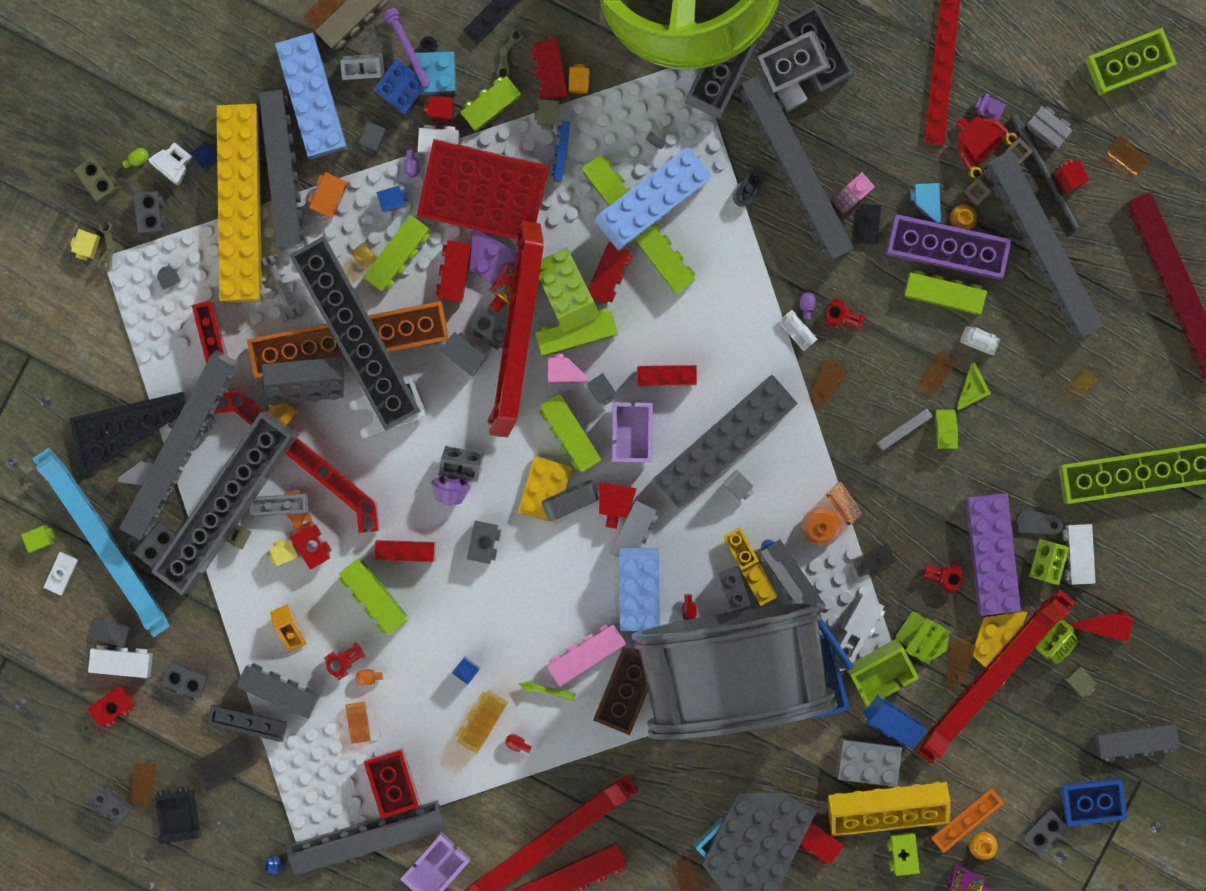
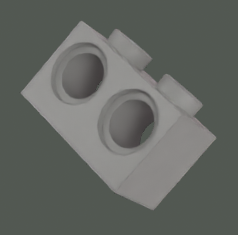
M383 53L343 56L340 60L342 80L380 78L384 74Z

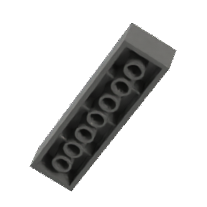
M771 374L656 475L653 480L675 505L680 508L798 403Z

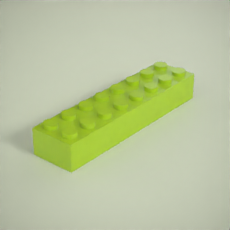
M1206 443L1058 465L1064 504L1205 484Z

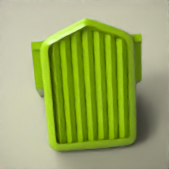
M912 612L897 633L896 639L907 646L905 651L908 654L917 657L924 663L930 664L932 660L947 652L951 631L933 620L926 619L917 612Z
M1062 619L1055 624L1034 649L1046 659H1050L1055 664H1058L1070 654L1078 639L1073 633V627Z

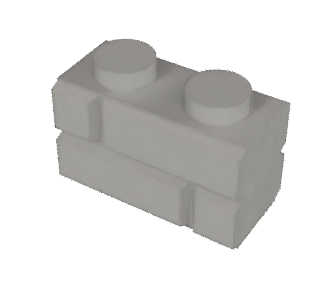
M1041 106L1028 121L1026 128L1052 149L1057 150L1072 132V129L1069 128L1071 125L1066 120H1059L1055 117V112L1051 108Z

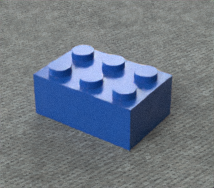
M1115 777L1059 784L1063 820L1067 826L1127 819L1122 779Z

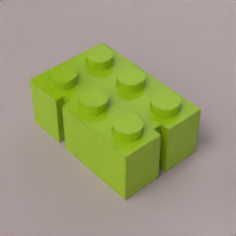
M897 639L853 662L854 668L847 671L867 707L877 695L885 698L900 690V687L894 680L896 677L903 687L919 679L903 646Z

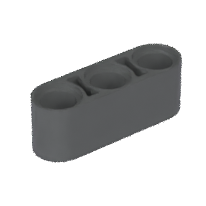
M588 480L546 498L541 503L548 521H554L598 501L599 497L593 481Z

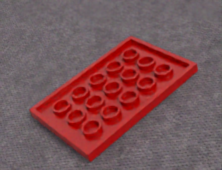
M433 139L417 216L516 239L517 230L522 229L520 226L522 220L537 222L549 165Z

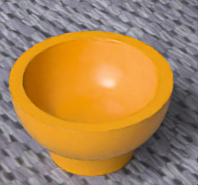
M966 204L954 207L949 215L952 227L970 231L976 226L978 220L975 209Z
M979 832L971 838L969 848L975 858L989 860L997 853L998 843L992 834Z

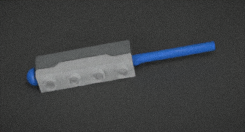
M770 539L764 540L761 544L762 551L760 552L763 558L760 560L766 569L771 568L774 573L771 576L776 584H782L785 589L782 592L787 600L790 601L792 599L794 603L818 602L821 604V609L817 610V612L825 608V603L780 539L776 542ZM822 618L818 619L820 631L847 671L852 670L854 665Z

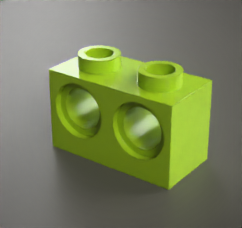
M1039 539L1029 577L1059 585L1069 547Z

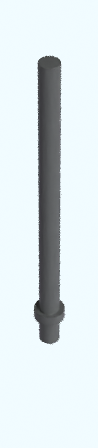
M1018 114L1013 115L1010 118L1016 127L1014 128L1015 131H1018L1022 140L1033 151L1031 156L1071 229L1078 228L1077 221L1026 131L1025 123H1022Z

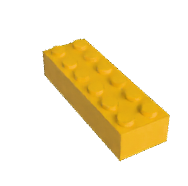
M934 782L925 785L915 784L907 787L896 786L889 789L828 795V816L832 836L950 823L951 801L947 782Z

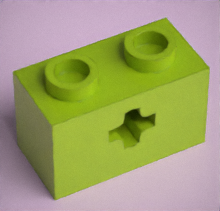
M911 831L890 834V839L887 840L888 851L892 852V859H889L890 871H894L896 876L920 873L915 833ZM901 849H903L907 853L904 854V858H901L900 855H898L901 853Z

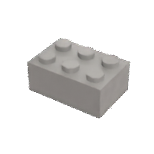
M814 31L807 32L758 56L774 93H779L831 68Z
M841 738L836 777L839 780L896 787L898 784L902 747L899 745Z

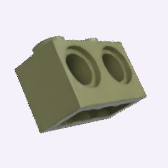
M92 156L75 168L74 171L95 201L101 204L119 191L116 187L118 182L112 174L109 176L106 173L105 169L107 167L104 162ZM96 166V174L89 176V168ZM107 182V190L100 192V184Z

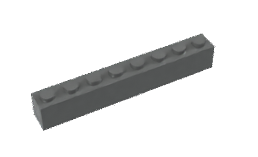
M282 89L259 92L277 247L280 250L303 247V241H306L304 229L301 230L300 222H303V213L298 207V203L301 202L300 191L296 190V183H299L297 171L294 172L293 164H296L295 152L292 153L291 145H294L293 133L289 132V126H292L291 115L287 114V107L290 106L289 97L285 95Z
M437 800L382 819L380 817L287 845V857L294 875L304 874L314 869L324 868L328 865L364 856L374 851H381L384 848L401 845L404 842L417 840L424 836L438 834L446 830L445 818Z

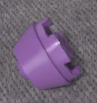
M435 473L434 480L431 482L435 500L450 506L463 503L470 490V481Z

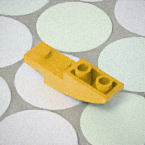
M739 527L724 535L723 538L760 606L763 607L778 599V595L741 528Z

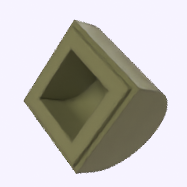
M238 524L227 539V542L243 549L252 531Z

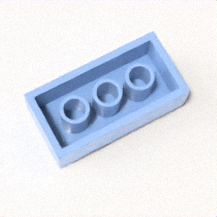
M619 548L620 631H640L660 625L659 548Z

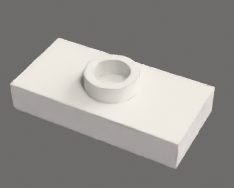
M59 552L43 588L62 596L79 560Z

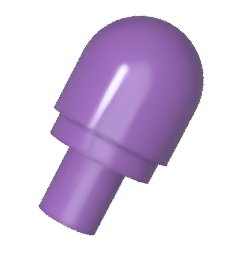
M414 149L406 150L407 159H404L403 162L405 174L409 177H416L420 172L418 158H415Z
M806 292L800 297V311H803V320H811V312L815 309L816 298L810 292Z

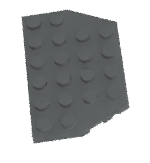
M737 792L702 865L722 891H778L817 810L782 792Z

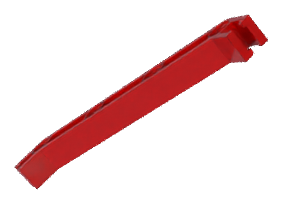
M523 220L520 223L522 229H518L516 232L518 251L495 403L487 420L488 424L492 425L489 429V435L507 438L518 418L544 248L541 223Z
M233 391L225 392L221 397H228L229 406L221 409L217 408L214 414L235 412L252 426L260 412L267 411L243 392ZM236 396H241L243 400L242 405L236 407L233 403ZM297 437L286 455L357 513L358 533L368 532L367 529H364V516H372L374 528H370L371 532L380 531L378 506L375 500ZM325 466L328 468L329 474L327 477L322 478L319 475V470ZM365 502H369L372 505V510L369 513H365L362 510V505Z
M1059 590L1045 600L929 730L916 752L930 764L935 762L936 757L940 759L950 742L1055 624L1069 615V608L1073 607L1075 602L1062 590Z
M628 774L616 780L463 891H500L613 808L627 801L639 789Z

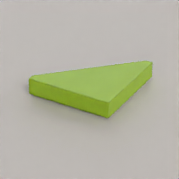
M972 362L956 407L957 410L991 394L975 362Z

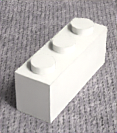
M1092 524L1065 525V529L1062 530L1063 541H1066V546L1069 547L1066 558L1067 569L1064 572L1065 580L1071 585L1095 583Z
M96 645V648L90 649L88 672L149 678L151 676L153 653H147L148 649L136 648L134 652L128 651V647L117 646L116 650L108 649V645Z

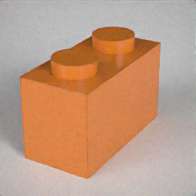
M325 172L324 176L320 175L316 183L318 189L315 194H311L308 204H310L309 208L312 211L333 219L348 187V183Z

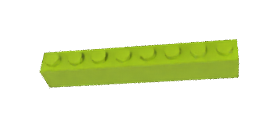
M598 155L582 167L581 171L609 207L629 192L631 188L626 189L622 184L624 179L618 172L614 173L610 168L613 166L606 156L603 158L601 155ZM656 222L635 238L634 241L674 294L677 295L695 282L694 276L696 274L690 266L685 267L682 263L684 258L678 250L673 251L670 247L672 242L666 235L662 236L658 231L660 227Z

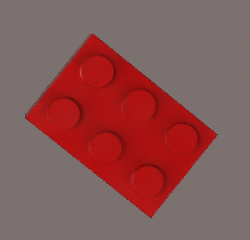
M403 748L363 761L381 819L420 806L421 803Z

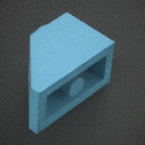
M939 183L915 184L913 189L910 190V199L914 201V206L931 222L941 223Z

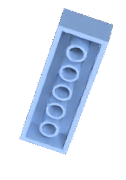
M310 33L275 43L309 159L348 149L315 35Z
M687 147L607 207L594 221L617 250L620 251L705 186L713 177L692 150Z

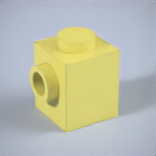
M78 229L77 235L73 236L70 243L71 252L76 253V258L87 261V258L94 259L101 237Z
M284 539L273 542V547L269 548V559L272 564H276V567L300 557L291 539L288 541H284Z

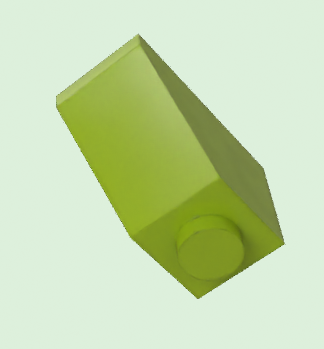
M935 410V449H958V426L955 410Z

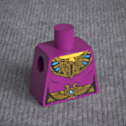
M953 864L946 891H994V889L984 886L985 879L982 876L957 864Z

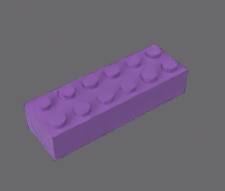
M896 214L893 216L885 255L1001 280L1005 273L1011 239Z
M1008 493L966 497L965 502L978 615L1019 612L1021 607Z

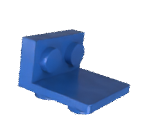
M396 59L374 91L402 113L408 114L413 110V103L425 87L421 84L413 70Z

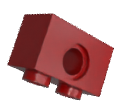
M429 96V101H425L424 113H426L429 120L453 123L455 109L453 98Z
M311 521L290 532L292 542L310 570L331 558L330 552L332 551L328 542H323L320 538L322 533L316 524L312 525ZM309 541L317 542V546L314 548H309L306 544Z
M120 685L88 707L87 710L100 728L105 725L109 728L117 722L116 717L121 714L124 717L132 712V706L136 703L126 688ZM109 703L116 704L117 711L115 713L109 711Z

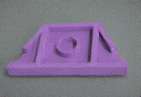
M473 229L470 271L493 284L504 263L511 265L515 269L517 252L482 231Z

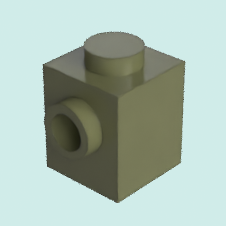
M539 99V109L535 108L534 120H538L537 124L541 126V129L553 130V127H557L559 101Z
M1079 665L1063 678L1081 697H1087L1095 690L1094 686L1097 684Z

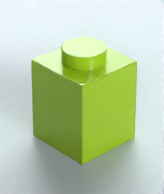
M47 525L21 535L28 553H33L55 544L53 541L55 539L54 533Z

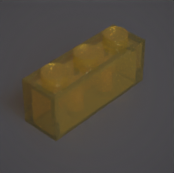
M489 689L486 693L482 691L476 701L480 703L476 710L472 708L466 718L469 720L467 726L464 727L462 725L456 735L459 737L458 743L478 754L509 702Z

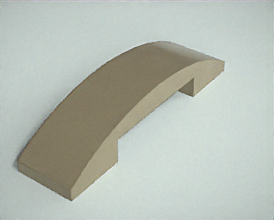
M1019 137L1001 155L1011 150L1020 165L1033 151ZM983 172L963 192L977 206L991 193L995 185L991 179H987Z

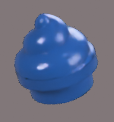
M271 856L265 860V873L271 876L277 875L278 872H281L286 867L279 857Z

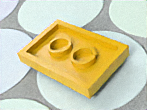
M534 456L518 513L548 521L541 502L566 490L572 467Z

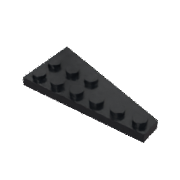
M184 392L69 418L82 476L178 418L186 404Z

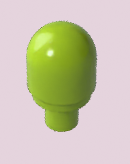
M137 148L130 152L128 159L123 161L122 164L125 169L132 165L134 167L140 166L148 160L149 154L144 148Z

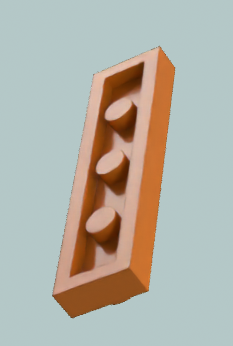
M990 787L951 819L950 823L945 824L934 833L931 839L945 853L1001 807L1004 802Z

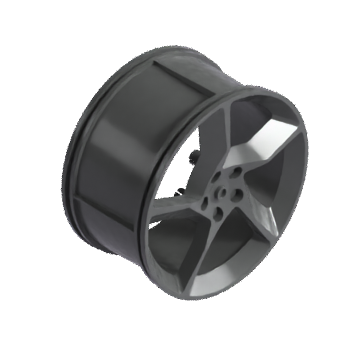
M803 602L737 610L667 623L633 633L631 635L632 639L637 640L634 643V648L639 649L654 715L653 718L647 721V725L650 728L648 730L649 738L676 740L745 732L811 718L835 709L838 704L837 700L834 699V690L826 689L818 623V619L822 618L821 612H817V610L821 609V604L818 602Z

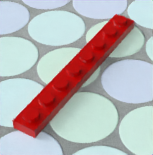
M940 0L924 144L944 146L960 0Z

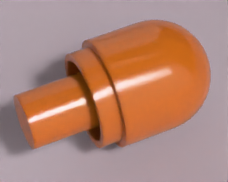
M371 669L360 670L357 672L355 679L359 685L375 684V680H383V672L374 673V670Z

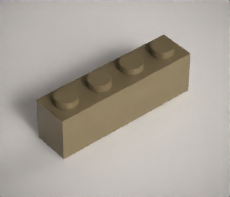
M347 0L315 32L332 51L335 49L339 50L346 44L345 40L350 35L352 37L356 35L361 29L360 26L364 22L368 23L375 16L373 13L378 8L380 10L383 9L389 1Z

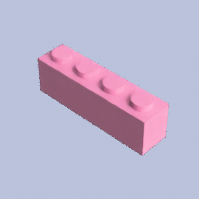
M609 623L604 624L598 628L600 632L593 636L590 633L582 639L583 643L579 646L573 644L565 650V655L561 657L556 655L549 660L550 664L547 665V668L559 686L567 683L626 645L625 640L614 623L611 625Z

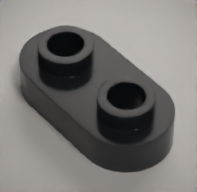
M749 171L742 177L733 193V201L737 206L746 207L753 202L763 184V178L759 172ZM749 179L753 181V185L749 183Z

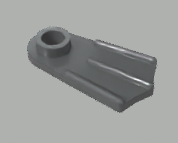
M1022 509L1016 519L1019 533L1058 534L1063 529V522L1060 518L1027 509ZM1052 522L1057 523L1056 529L1050 527Z

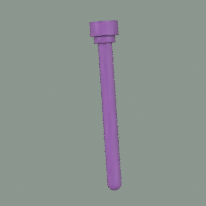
M391 8L383 14V17L387 24L393 26L421 84L424 87H428L430 82L400 24L401 16L396 8Z

